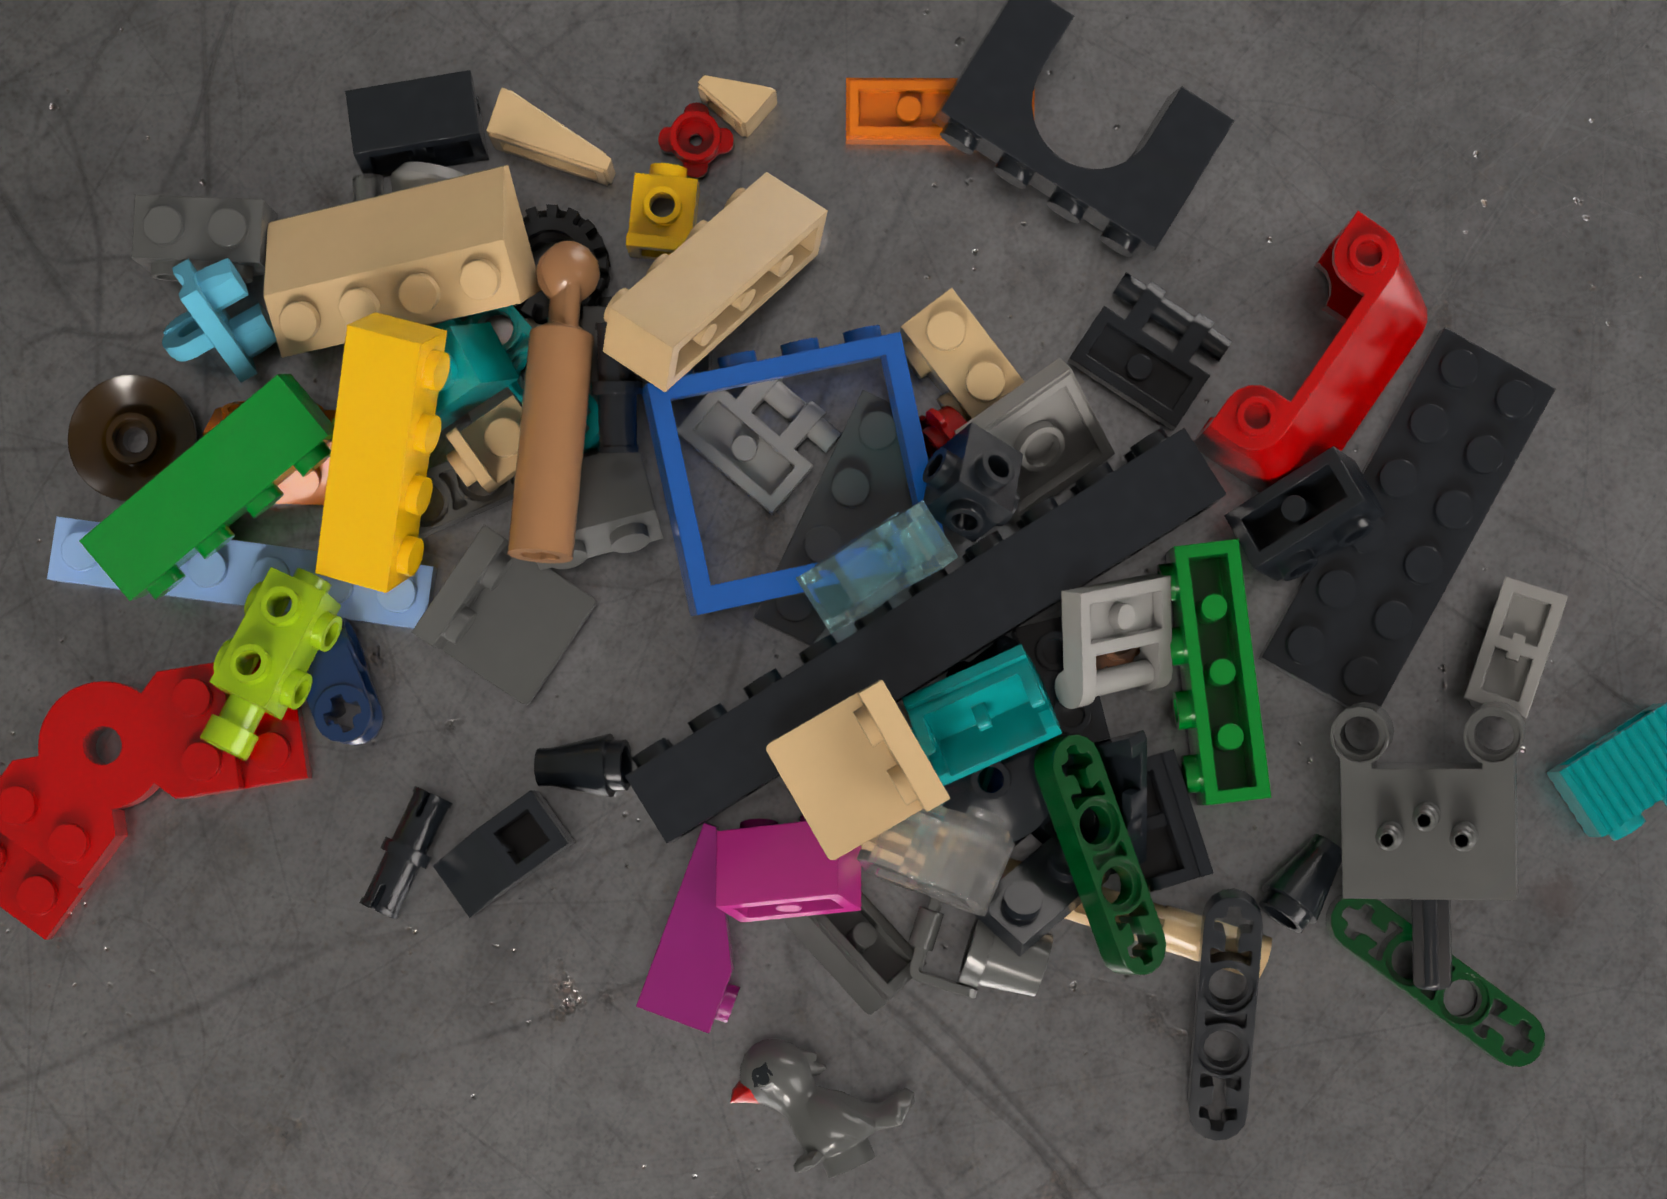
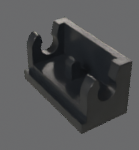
M471 70L345 91L353 154L365 180L391 176L405 162H424L447 167L489 160L479 97L476 96Z
M1174 749L1147 756V861L1142 863L1140 868L1150 892L1214 873Z

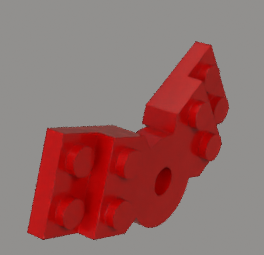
M261 659L258 660L252 674L259 669ZM214 662L157 671L144 690L128 684L98 681L86 683L68 691L54 703L42 723L38 739L39 756L12 760L0 776V907L44 940L52 939L128 836L125 810L121 809L129 808L145 801L159 788L175 799H190L312 779L302 706L296 710L288 707L282 720L264 713L254 732L259 739L248 760L245 761L200 738L211 715L219 716L229 695L210 683L214 674ZM112 728L120 736L122 748L119 756L113 762L106 764L99 758L96 744L99 736L105 730Z

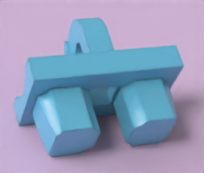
M189 258L172 268L173 274L183 286L178 293L179 298L188 311L176 317L163 331L162 345L168 354L175 358L176 361L183 362L194 359L215 347L241 383L258 374L253 357L265 351L277 340L270 316L259 303L233 318L225 310L228 306L249 295L245 282L230 259H223L199 271L196 270Z

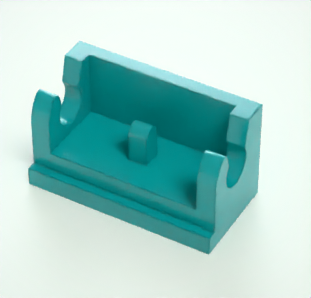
M1022 644L902 697L915 737L925 755L929 756L931 765L943 786L1062 734L1044 682Z

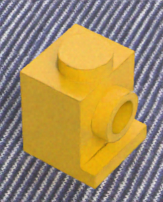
M653 163L650 164L649 174L635 173L629 228L625 244L630 257L656 260L662 254L670 255L686 241L690 231L697 224L700 186L698 179L687 178V168L676 164ZM658 198L671 199L675 203V207L670 215L658 217L651 211L653 202Z

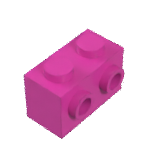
M803 814L800 816V822L778 824V822L770 819H748L740 823V829L717 831L716 907L741 923L861 911V845L836 860H830Z

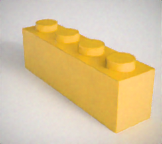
M377 312L347 325L316 574L387 593L413 576L419 569L424 553V542L421 538H418L421 515L426 511L430 503L433 489L432 480L427 477L430 453L434 451L441 433V418L435 415L438 393L444 387L450 370V356L444 352L447 330Z

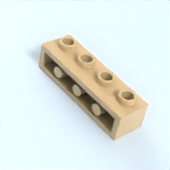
M768 172L764 173L747 189H737L730 196L723 210L709 222L702 220L697 223L681 246L670 255H660L652 263L646 276L632 288H622L612 297L604 312V321L607 322L603 352L663 392H666L818 255L828 210Z

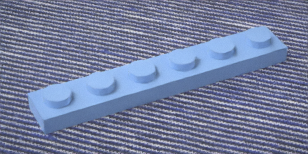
M56 516L47 575L48 580L120 590L79 542L80 539L101 522ZM230 540L209 558L204 559L198 552L182 565L180 569L186 577L164 596L244 606L251 589L258 582L264 580L270 567L290 576H293L297 568H301L321 577L332 585L328 594L341 605L337 615L342 619L346 618L350 621L414 629L433 601L437 568L420 565L413 576L389 592L384 593L316 574L318 551ZM291 600L284 612H289L291 609Z

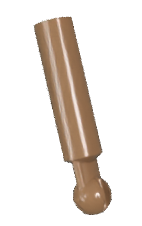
M562 241L554 244L541 256L536 268L538 286L546 297L550 299L548 322L532 328L529 333L507 554L520 560L538 563H566L573 560L594 346L592 334L579 326L581 302L595 290L600 278L598 260L589 248L574 241Z

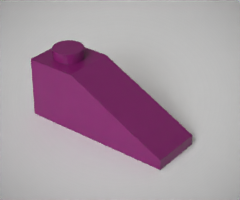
M704 822L636 1007L709 1034L715 1019L728 1023L740 987L729 983L734 970L728 914L716 907L717 831H719V827Z

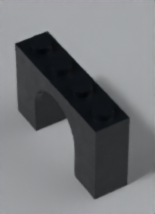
M1006 0L932 119V122L943 128L940 136L948 144L961 152L972 155L977 150L996 162L993 170L1010 184L1021 189H1026L1028 184L1050 197L1047 205L1061 217L1074 223H1079L1081 219H1084L1103 231L1100 236L1101 241L1114 251L1127 257H1132L1134 253L1143 257L1156 250L1235 120L1181 86L1167 97L1137 148L1125 162L1109 168L1091 169L1076 166L1065 161L1047 146L1039 134L1033 117L1032 98L1034 86L1042 68L1075 16L1051 0Z

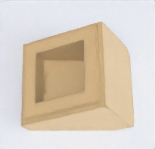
M706 75L698 81L701 102L742 137L746 136L748 138L777 105V93L771 87Z

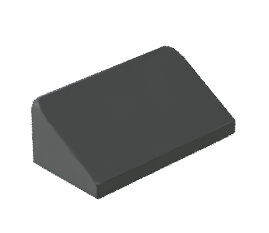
M862 891L861 911L785 919L787 927L867 1014L871 1015L885 1005L912 979L909 964L914 951L913 947L908 944Z

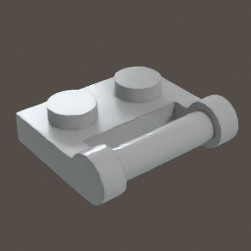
M1151 573L1061 591L1064 671L1060 672L1055 680V692L1059 702L1064 707L1074 709L1087 706L1097 696L1135 687L1150 691L1163 688L1169 684L1173 672L1170 649L1172 641L1171 576ZM1140 647V654L1135 656L1132 662L1096 670V656Z

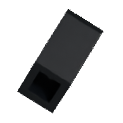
M530 790L477 828L435 863L433 867L466 914L471 918L566 850L575 841L540 792Z

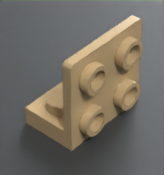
M883 680L876 681L770 742L766 747L768 755L830 860H836L922 809L928 812L951 799Z

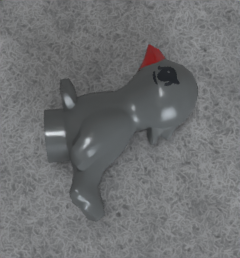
M764 1039L754 1044L744 1054L740 1066V1080L732 1089L730 1103L760 1104L779 1111L787 1118L797 1141L806 1151L793 1165L795 1172L808 1171L822 1162L828 1178H833L874 1159L876 1156L867 1137L877 1130L901 1126L908 1111L915 1102L914 1092L908 1088L894 1093L883 1102L865 1103L843 1091L817 1086L813 1076L820 1075L827 1068L825 1064L815 1062L817 1059L815 1052L800 1049L793 1043L782 1039Z

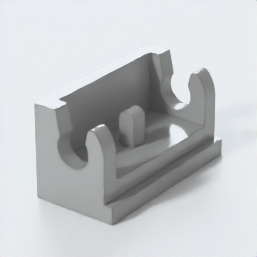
M1505 576L1464 699L1470 701L1471 706L1478 708L1484 703L1494 701L1507 703L1518 710L1526 724L1568 596Z

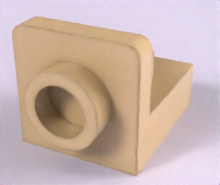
M513 395L462 431L455 427L445 434L455 448L446 455V458L467 487L478 481L490 494L515 476L522 407Z

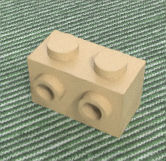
M953 288L946 291L900 328L908 367L919 379L928 375L942 394L936 399L941 408L946 405L951 406L967 422L1025 382Z

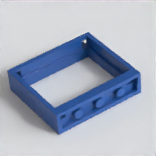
M880 325L866 326L844 332L845 343L820 348L817 337L802 339L780 345L782 356L757 361L755 350L734 353L717 358L719 369L694 374L692 368L666 392H663L651 383H647L643 387L642 396L691 617L950 560L943 525L921 512L927 485L923 481V473L929 461L901 332L882 335ZM880 358L920 540L711 585L671 401Z

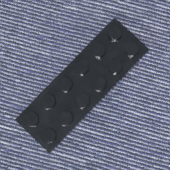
M1444 327L1440 330L1362 470L1365 479L1386 514L1371 523L1373 530L1360 541L1345 547H1339L1337 544L1316 557L1318 564L1302 578L1258 659L1345 708L1362 702L1373 703L1381 707L1556 388Z

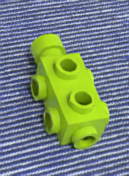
M270 567L264 580L258 582L251 589L244 605L245 616L234 637L225 641L220 647L214 660V674L210 683L229 695L219 716L211 715L200 735L202 740L247 761L259 739L254 732L264 713L282 720L288 707L296 710L304 703L312 686V676L307 671L318 650L323 652L329 651L336 643L342 629V618L337 615L341 605L328 594L332 586L329 582L301 568H297L293 576H290ZM291 600V609L286 615L282 616ZM261 659L259 669L252 674L258 660Z

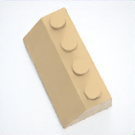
M508 165L268 223L263 296L282 358L344 344L347 325L374 312L428 325L520 304L541 291L537 282L536 265Z

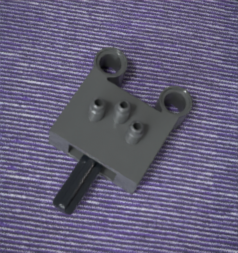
M1497 701L1484 703L1474 710L1465 724L1463 733L1465 747L1471 756L1481 763H1377V759L1386 752L1392 743L1394 727L1392 719L1386 710L1373 703L1362 702L1351 705L1337 716L1331 726L1330 740L1332 748L1340 757L1343 899H1411L1413 983L1419 989L1443 990L1450 988L1452 984L1451 900L1516 901L1518 897L1517 754L1524 743L1526 727L1524 719L1518 710L1507 703ZM1362 716L1372 720L1378 727L1380 734L1377 746L1369 750H1360L1352 746L1347 740L1345 733L1346 724L1349 719ZM1488 716H1499L1507 720L1514 733L1512 743L1500 750H1492L1483 746L1477 738L1476 728L1478 722Z

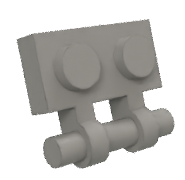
M783 378L747 385L736 399L726 390L708 393L677 428L678 435L771 515L778 510L813 469V464L796 451L800 444L808 437L827 453L842 434L824 419L827 414L824 409L813 400L808 404L781 382ZM764 401L790 422L789 426L780 436L753 414Z

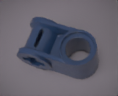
M344 618L342 619L340 635L334 646L327 652L318 650L307 671L312 676V686L306 700L315 725L322 735L332 741L357 746L368 743L378 735L382 729L384 714L368 673L367 662L360 641L350 622ZM345 702L361 708V713L353 717V725L355 727L353 729L338 724L337 718L346 713Z

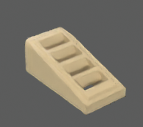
M501 88L486 130L496 150L606 186L608 184L612 185L616 172L611 158L606 153L513 91Z

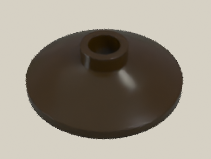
M123 375L98 384L79 402L69 424L68 450L73 466L88 486L106 497L126 502L196 443V426L189 407L183 398L171 387L151 377ZM144 430L148 436L147 446L140 452H131L128 447L130 435L135 431Z

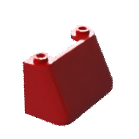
M1357 211L1333 238L1314 265L1315 268L1325 273L1329 283V297L1322 310L1344 325L1291 402L1276 391L1263 385H1248L1240 388L1226 400L1215 417H1210L1193 440L1203 455L1259 493L1334 446L1342 451L1426 327L1427 307L1395 238L1385 228L1360 211Z

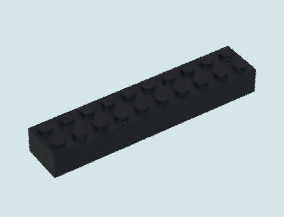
M1163 427L1156 430L1130 447L1131 451L1124 455L1127 464L1113 471L1108 462L1103 463L1075 482L1076 485L1070 488L1074 497L1058 505L1053 496L1045 499L1020 516L1021 519L1016 522L1020 530L1003 540L998 530L987 535L965 550L962 558L966 564L952 573L948 574L943 565L936 567L909 585L911 588L908 589V592L912 597L893 609L887 599L878 603L854 619V625L858 631L837 643L832 634L827 635L799 653V658L804 664L783 678L775 668L744 687L743 690L749 698L745 702L728 712L724 705L719 703L687 723L693 734L673 746L669 739L662 738L633 756L632 760L637 769L625 777L665 842L668 844L677 841L701 826L704 822L709 821L778 778L780 774L766 751V747L770 742L878 680H883L894 701L898 703L902 700V697L919 690L949 671L957 663L967 660L994 643L999 637L1007 635L1015 628L1062 600L1061 591L1084 587L1213 506L1226 495V492L1186 429L1183 428L1170 437Z

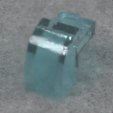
M922 500L901 513L897 512L851 540L796 577V580L830 634L871 613L901 590L941 570L958 558V555Z

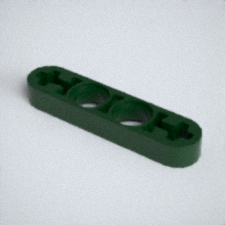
M1077 734L1055 736L1040 744L1034 760L1035 775L1101 957L1106 966L1115 973L1125 975H1147L1153 973L1161 965L1165 957V935L1100 754L1094 743L1085 736ZM1068 754H1070L1073 759V765L1068 767L1067 775H1064L1061 765L1068 761ZM1080 788L1085 789V796H1077L1071 798L1072 794L1082 793ZM1088 807L1096 813L1099 821L1098 834L1091 843H1088L1083 838L1079 826L1080 818ZM1109 868H1113L1117 872L1121 882L1120 894L1113 903L1106 900L1101 887L1102 878ZM1129 913V915L1119 916L1120 922L1115 921V916L1125 915ZM1133 934H1136L1138 944L1132 948L1133 956H1129L1127 947L1134 943Z
M1342 894L1330 904L1326 913V927L1329 935L1337 944L1489 1057L1508 1066L1522 1067L1531 1064L1540 1056L1545 1046V1032L1541 1022L1531 1012L1454 955H1452V982L1467 980L1475 987L1478 994L1474 1010L1467 1015L1454 1016L1446 1009L1444 1004L1446 989L1434 991L1419 989L1415 987L1413 977L1403 978L1399 976L1391 963L1392 954L1400 943L1412 941V924L1380 900L1343 899ZM1363 905H1366L1369 908L1365 918L1366 921L1380 932H1387L1389 922L1397 927L1396 931L1382 941L1376 959L1368 953L1370 949L1378 944L1376 941L1360 932H1354L1350 937L1344 933L1348 922L1342 917V913L1346 908L1359 910ZM1494 999L1500 1003V1007L1491 1013L1494 1017L1514 1027L1520 1021L1525 1024L1520 1034L1527 1040V1043L1522 1050L1510 1047L1504 1053L1501 1050L1505 1042L1504 1037L1485 1024L1482 1025L1479 1035L1473 1031L1474 1027L1488 1017Z

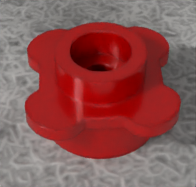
M696 102L687 105L684 113L676 118L671 127H665L660 131L658 142L663 152L673 153L683 163V167L688 169L687 176L700 178L707 174L708 164L719 154H727L732 150L734 138L728 128H720L715 119L709 115V109L706 105ZM694 135H699L702 138V142L698 146L690 143V139Z
M946 405L938 411L930 408L925 412L926 417L924 415L919 416L927 456L930 459L936 450L956 435L955 430L967 423L963 416L951 406Z

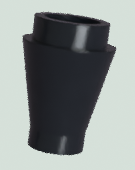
M605 734L552 748H538L536 750L534 774L538 786H554L606 797H613L615 791H627L630 787V783L625 776L632 772V755L629 742L626 739L615 740L612 734Z
M1314 834L1308 844L1262 886L1265 895L1259 902L1261 909L1273 920L1297 933H1302L1308 923L1316 924L1338 868L1342 863V849L1328 838Z

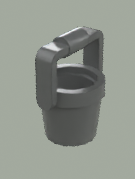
M938 882L932 890L927 908L919 906L908 944L915 946L909 964L912 978L918 982L972 999H976L977 986L1035 997L1042 982L1052 948L1053 935L1049 933L1044 935L1019 957L976 917L965 948L957 982L922 971L927 952L933 951L944 916L940 911L946 892H949L942 882Z

